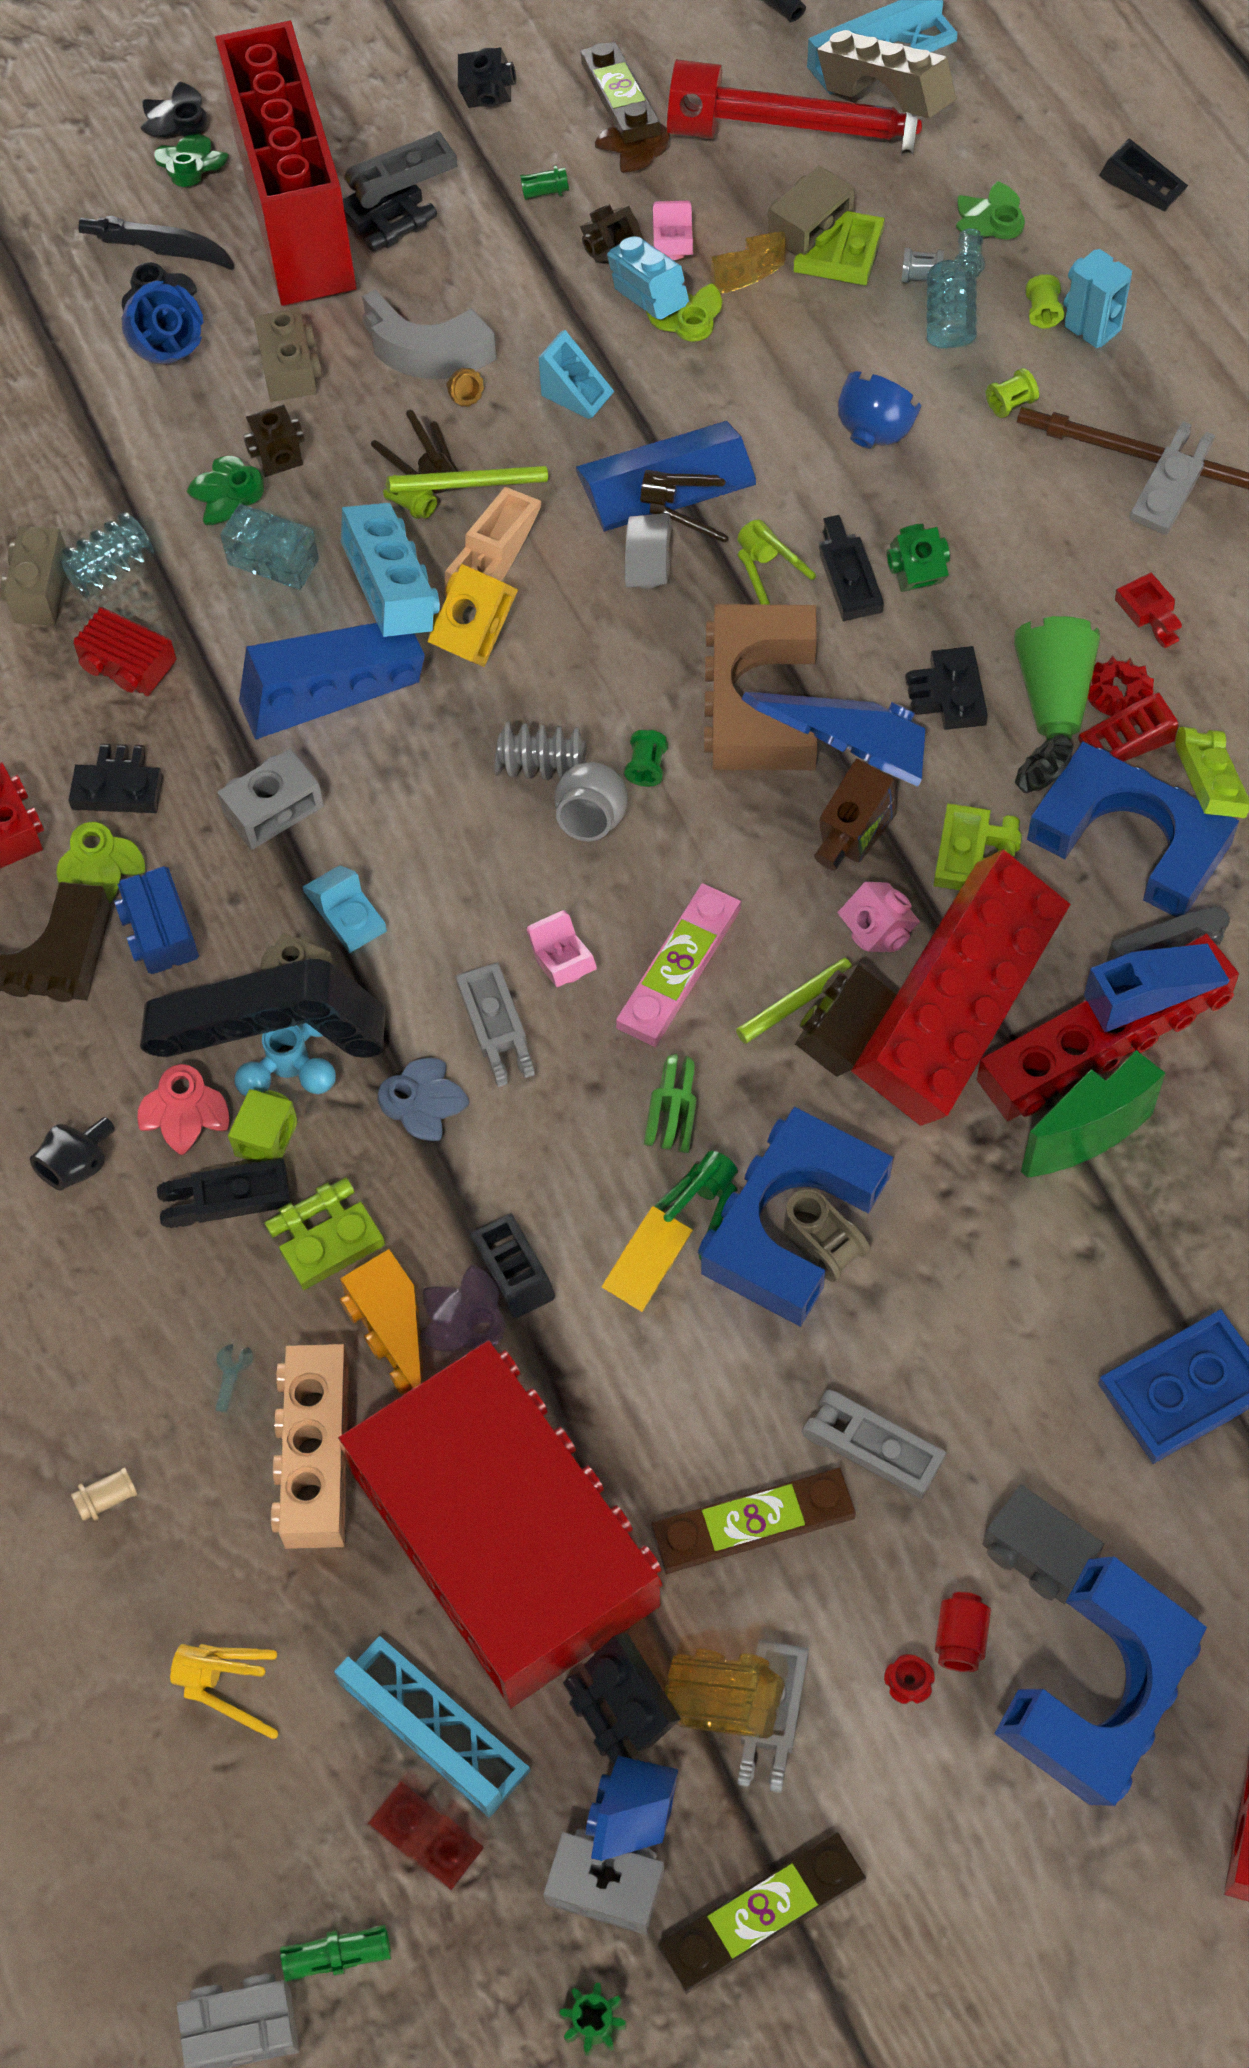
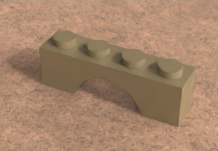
M849 30L834 33L828 42L817 49L827 91L853 97L876 80H879L893 93L903 112L929 119L957 99L947 56L931 53L928 50L903 46L901 43L879 40L876 37L855 34Z

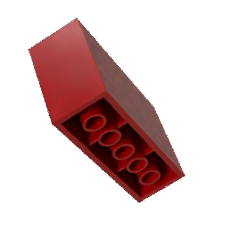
M289 20L215 36L235 141L281 306L357 290L341 186L292 21Z
M488 1340L345 1432L338 1439L349 1471L509 1708L512 1709L604 1646L613 1636L621 1634L661 1606L660 1587L663 1584L658 1573L662 1571V1568L646 1545L639 1549L629 1536L633 1528L623 1511L617 1505L610 1509L601 1497L600 1493L604 1491V1488L595 1472L588 1465L581 1469L573 1458L572 1454L576 1452V1449L567 1433L560 1426L553 1430L544 1417L548 1410L538 1393L533 1388L525 1391L516 1377L521 1375L510 1354L506 1350L498 1353L490 1340Z

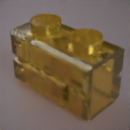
M704 1648L696 1649L695 1656L683 1654L673 1656L667 1677L669 1685H665L664 1692L681 1718L677 1723L679 1727L764 1739L772 1736L777 1716L775 1709L780 1705L785 1684L783 1678L769 1668L768 1660L748 1653H741L738 1661L726 1660V1657L721 1653Z

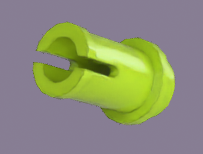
M387 489L383 490L385 499L408 509L411 516L416 519L429 518L437 505V498L433 496L432 490L388 493Z

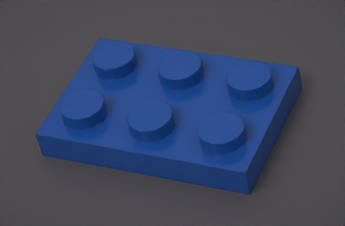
M1222 1309L1101 1376L1098 1385L1152 1464H1155L1249 1410V1347Z

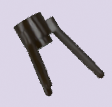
M411 409L407 410L406 415L426 450V453L418 460V472L377 440L371 442V446L405 475L459 472L451 459L438 423L432 421L430 427L439 452L435 450L423 426ZM448 489L432 490V492L437 494L445 492Z
M645 470L640 502L650 504L649 513H669L670 519L721 542L725 543L728 541L729 537L726 534L666 507V503L674 504L678 485L721 487L725 485L723 478H720L718 475L670 474Z

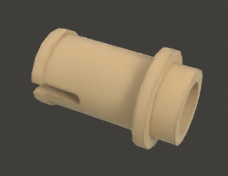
M125 1467L87 1487H84L81 1483L77 1485L79 1490L70 1494L83 1521L91 1517L96 1521L99 1519L97 1514L132 1496L138 1495Z

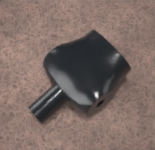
M106 1117L101 1118L83 1133L70 1126L57 1124L49 1130L40 1148L30 1156L31 1166L44 1182L56 1190L62 1191L71 1185L84 1181L96 1174L103 1166L105 1155L97 1144L115 1131V1127Z

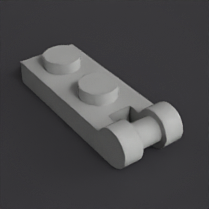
M826 1390L818 1403L821 1409L815 1418L808 1419L801 1431L802 1434L814 1444L830 1448L907 1492L923 1499L942 1466L947 1452L832 1390ZM837 1418L850 1422L844 1433L833 1428Z

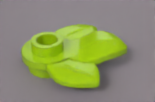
M711 283L701 288L695 296L687 293L689 302L686 306L661 320L654 318L646 311L650 323L656 328L663 331L676 332L680 338L686 341H701L710 336L713 331V318L722 309V298L719 290Z
M86 822L79 825L72 832L70 850L60 858L56 874L58 882L103 886L110 904L119 889L118 884L121 880V874L127 876L142 875L146 869L143 856L132 841L113 837L111 831L101 823ZM95 836L100 839V842L94 848H87L84 846V841L87 837Z

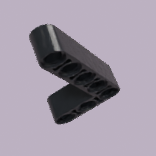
M305 959L147 1001L144 1005L140 1048L149 1055L170 1057L307 1023L345 1053L355 1057L369 1058L380 1055L383 1052L386 1008L333 964L321 959Z

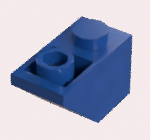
M617 1756L611 1776L602 1774L596 1803L592 1802L585 1834L594 1837L591 1859L603 1861L663 1843L671 1816L679 1769Z

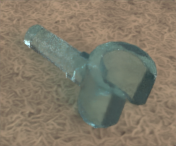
M233 1344L223 1347L218 1352L217 1364L223 1371L215 1411L227 1413L238 1372L247 1369L253 1361V1353L249 1347L242 1349L240 1352L238 1365L234 1364L231 1359Z

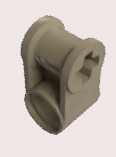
M803 1189L793 1193L788 1199L784 1219L785 1234L809 1258L811 1263L825 1270V1278L827 1280L835 1282L841 1277L840 1271L857 1256L864 1257L870 1252L868 1241L859 1229L847 1221L819 1192ZM799 1212H809L816 1216L817 1221L808 1224L802 1223L797 1220L795 1215Z

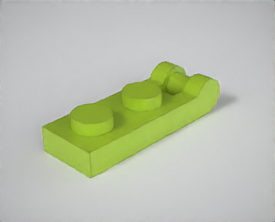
M1180 727L1176 735L1175 747L1204 814L1246 818L1249 812V797L1225 748L1226 735L1224 731L1209 730L1205 734L1198 733L1196 728Z

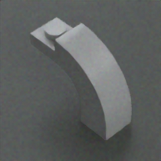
M376 289L362 296L365 314L362 315V320L365 328L372 335L374 353L383 363L396 371L419 378L446 379L450 378L460 368H471L476 371L497 360L494 332L472 308L441 324L420 325L409 322L397 314Z

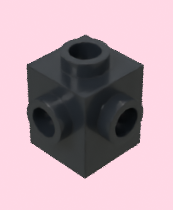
M501 47L483 48L479 51L458 54L457 87L468 108L479 106L491 107L498 103L511 102V86L516 85L517 81L516 70L513 62L507 61Z

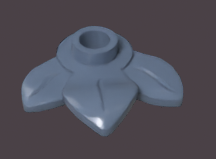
M436 1058L417 1059L410 1062L402 1075L391 1076L384 1080L377 1094L378 1104L386 1116L394 1120H401L406 1131L412 1136L429 1141L441 1140L442 1123L440 1119L463 1111L468 1107L469 1099L460 1086L450 1080L443 1079L446 1072V1063ZM394 1092L403 1093L408 1098L400 1099L394 1094Z

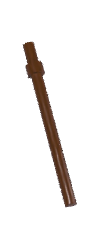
M1021 407L1017 418V423L1047 431L1046 435L1062 440L1065 436L1158 463L1165 448L1070 421L1069 416L1057 412L1049 415ZM1204 460L1200 476L1249 490V472Z

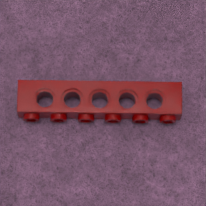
M1206 933L1185 946L1208 944L1229 979L1228 984L1115 1028L1119 1032L1118 1034L1104 1032L1086 1000L981 1058L976 1080L1007 1122L1019 1115L1023 1117L1031 1116L1040 1110L1049 1098L1058 1093L1065 1096L1091 1069L1095 1073L1098 1071L1099 1074H1105L1115 1068L1120 1063L1122 1057L1136 1050L1141 1053L1151 1048L1158 1041L1159 1036L1172 1029L1175 1032L1185 1029L1196 1019L1198 1014L1209 1008L1212 1011H1216L1224 1007L1234 996L1233 991L1239 977V972ZM1074 1048L1082 1054L1071 1055L1065 1052L1064 1049ZM1036 1069L1041 1071L1044 1076L1034 1077L1029 1075L1026 1070Z

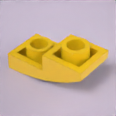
M655 1206L651 1207L601 1286L641 1312H644L666 1273L670 1271L694 1231L675 1218L671 1222H666L664 1220L665 1212Z

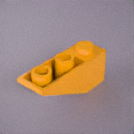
M390 1249L340 1278L345 1296L339 1300L353 1323L361 1319L369 1333L364 1335L366 1343L378 1360L384 1357L387 1358L394 1369L389 1373V1376L400 1395L403 1396L424 1382L419 1306L413 1283Z

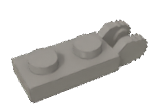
M1184 421L1177 430L1170 447L1167 446L1130 514V520L1166 536L1203 470L1204 460L1215 438L1214 434L1206 432L1201 437L1193 457L1180 452L1190 437L1192 427L1191 424Z
M497 962L456 975V983L483 1057L488 1059L497 1086L508 1084V1074L505 1065L501 1062L499 1053L510 1049L515 1050L518 1068L523 1073L524 1078L534 1076L533 1064L526 1047V1035L499 963Z
M758 1639L741 1737V1744H744L738 1785L750 1786V1781L754 1778L756 1766L754 1762L756 1747L776 1750L774 1765L770 1769L769 1784L770 1791L782 1792L787 1755L792 1753L809 1648Z

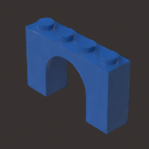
M1082 742L1066 769L1059 775L1032 814L1027 840L1065 860L1089 824L1098 817L1117 811L1134 812L1143 815L1160 827L1169 845V848L1148 879L1143 901L1174 917L1187 914L1232 845L1239 820L1229 816L1204 814L1199 800L1192 797L1184 789L1172 787L1152 777L1146 770L1132 767L1113 757L1108 751Z
M794 1107L786 1120L780 1118L773 1126L767 1143L770 1144L763 1157L756 1155L753 1158L745 1174L746 1185L740 1194L733 1192L730 1195L721 1213V1217L724 1220L717 1231L710 1229L706 1233L699 1246L698 1254L701 1255L702 1275L801 1327L824 1289L825 1270L777 1245L767 1235L760 1221L764 1207L772 1198L785 1190L796 1187H812L823 1190L869 1214L891 1177L893 1157Z
M1112 1556L1088 1559L1066 1603L1107 1633L1119 1648L1126 1670V1686L1120 1705L1107 1720L1094 1725L1084 1720L1044 1689H1018L994 1733L1089 1805L1116 1806L1117 1802L1128 1793L1132 1785L1131 1775L1140 1757L1153 1745L1155 1740L1154 1730L1163 1713L1175 1702L1178 1695L1177 1685L1186 1668L1197 1659L1201 1650L1199 1643L1207 1629L1204 1624L1116 1557Z

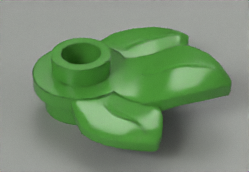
M999 181L992 186L988 199L959 195L957 206L958 212L963 219L958 221L956 228L970 237L994 236L1000 239L1015 238L1022 233L1025 225V218L1019 208L1020 198L1015 191Z

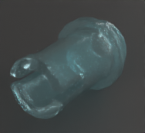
M971 228L965 229L959 234V251L954 259L955 271L964 279L978 277L985 268V259L982 256L983 235L980 236L981 232L979 230Z

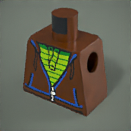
M857 758L855 759L819 819L823 843L814 854L817 862L825 868L835 871L845 856L855 862H861L897 814L894 778Z

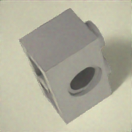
M291 748L279 755L269 757L261 766L243 777L232 779L223 789L217 792L224 816L251 850L324 807L318 781ZM267 795H273V796L268 797V798H263V797H265V796H267Z

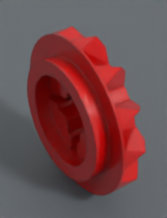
M1112 656L1108 662H1097L1094 666L1087 699L1101 713L1113 716L1136 702L1153 695L1154 678H1150L1147 675L1146 665L1140 667L1134 665L1131 657L1126 661H1117ZM1115 677L1121 679L1122 684L1127 685L1125 697H1123L1122 691H1119V688L1113 685Z

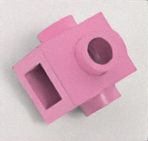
M864 882L837 912L852 931L851 936L854 942L868 952H895L901 949L909 941V933L920 922L910 909L911 903L903 893L894 889L890 883Z

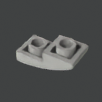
M669 513L629 517L625 550L626 588L640 587L650 589L668 583L671 564L668 547L672 529Z

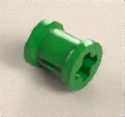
M655 730L635 731L630 738V744L633 749L631 762L625 766L624 775L628 781L635 785L644 787L656 786L663 779V770L660 765L662 754H665L668 750L667 738Z

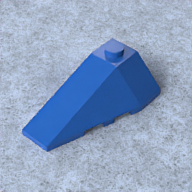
M745 692L741 699L755 710L805 734H809V732L815 733L814 736L842 752L846 748L850 749L852 754L867 761L869 765L918 787L922 780L925 728L912 721L915 715L913 711L899 704L891 702L889 708H885L875 702Z

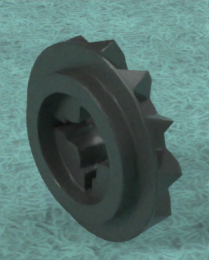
M1062 734L1055 736L1053 739H1047L1042 746L1036 748L1026 758V762L1018 769L1015 784L1023 793L1039 791L1047 787L1068 766L1072 758L1074 743Z

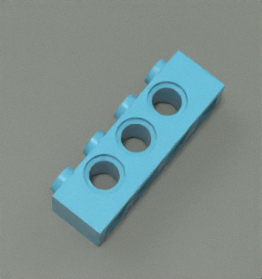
M391 503L342 507L341 544L383 637L433 631V615L438 614L440 608L438 592L436 588H431L428 583L426 567L424 564H419L417 560L415 544L413 541H408L406 537L403 519L397 518Z

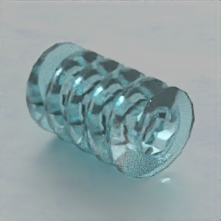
M945 260L938 262L927 273L926 340L932 346L938 348L964 347L972 343L976 338L977 280L974 274L966 270L957 261Z
M126 512L118 514L117 523L107 521L104 523L103 532L98 529L91 531L89 535L90 541L85 538L77 540L76 549L72 547L63 549L62 568L72 585L84 598L90 597L87 587L89 582L101 590L104 587L100 575L104 573L112 581H115L117 575L114 566L118 565L125 572H129L131 568L128 557L131 556L141 564L144 562L141 549L145 548L149 552L154 553L147 534L138 521Z

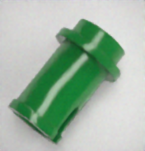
M553 165V170L520 175L524 199L528 200L529 198L558 193L560 197L563 196L562 192L570 191L566 168H558L557 165Z

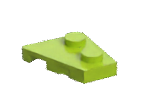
M846 211L835 221V225L831 229L825 230L815 239V246L807 254L799 253L795 257L794 272L867 286L884 231L885 218Z

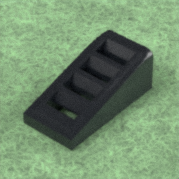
M1130 138L1107 160L1099 174L1102 179L1111 185L1164 212L1188 187L1184 181ZM1152 180L1156 182V184L1153 186L1148 181ZM1163 187L1170 190L1166 195L1160 192Z
M512 1213L470 1233L472 1241L513 1318H519L554 1300L555 1294L549 1277ZM511 1235L514 1238L513 1240L504 1243L492 1250H489L488 1246L493 1245ZM519 1251L521 1252L520 1254H518V1255H516V1256H514V1257H512V1258H510V1259H508V1260H506V1261H504V1262H502V1263H500V1264H497V1262H499V1261H501V1260H503V1259H505V1258H507V1257H509V1256H511V1255H513V1254H515V1253H517V1252H519ZM529 1267V1270H527V1271H525V1272H523V1273H521V1274H519V1275H517V1276H515V1277H513V1278H511V1279H509V1280H506L507 1277H510V1276H512V1275H514V1274H516V1273H518V1272H520V1271H522V1270H524V1269H526V1268Z

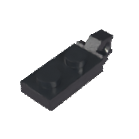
M840 515L823 518L824 530H822L825 541L819 542V555L842 621L883 613V598L860 536L856 537L855 534L846 535Z

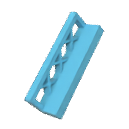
M898 0L808 38L807 68L827 91L817 49L828 42L834 33L843 30H849L852 33L867 37H876L879 40L891 43L897 41L910 43L911 48L928 50L929 52L956 42L958 32L942 15L943 0ZM936 26L941 34L936 36L921 34L923 30ZM827 91L829 95L834 94V92Z
M381 1636L369 1646L356 1662L347 1657L334 1671L341 1687L488 1818L495 1813L531 1771L527 1764ZM381 1654L396 1666V1685L381 1686L365 1672ZM403 1673L415 1683L403 1684ZM426 1692L433 1698L434 1717L418 1719L404 1706V1693ZM391 1694H397V1699ZM440 1705L452 1716L440 1717ZM463 1725L471 1732V1751L455 1752L441 1739V1726ZM477 1738L489 1749L478 1750ZM501 1758L513 1769V1772L497 1789L479 1773L478 1760ZM467 1760H472V1766L467 1762Z

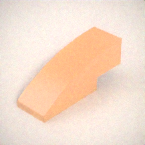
M508 487L503 488L465 534V548L446 569V597L447 583L452 574L458 572L461 564L497 580H503L532 528L541 508V500Z

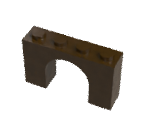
M59 882L50 919L43 934L34 943L22 950L0 954V991L16 997H26L28 994L48 996L60 1002H69L72 999L88 1000L111 912L103 886Z

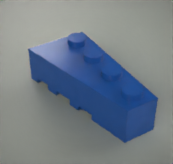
M377 623L246 646L239 703L255 740L418 683L425 655L415 633L383 637Z

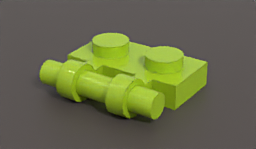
M947 803L933 886L960 890L976 863L985 859L983 858L985 845L995 846L998 852L1004 849L1015 858V852L1020 850L1022 834L1019 832L1020 819L1009 815L1003 818L1002 827L988 825L991 810Z
M346 1177L332 1185L326 1182L315 1188L316 1194L294 1206L291 1202L278 1209V1215L264 1222L272 1238L287 1230L292 1235L293 1239L279 1246V1250L303 1291L385 1246L382 1234L362 1202L346 1210L340 1204V1201L355 1194L351 1183ZM326 1210L330 1219L307 1231L302 1222Z

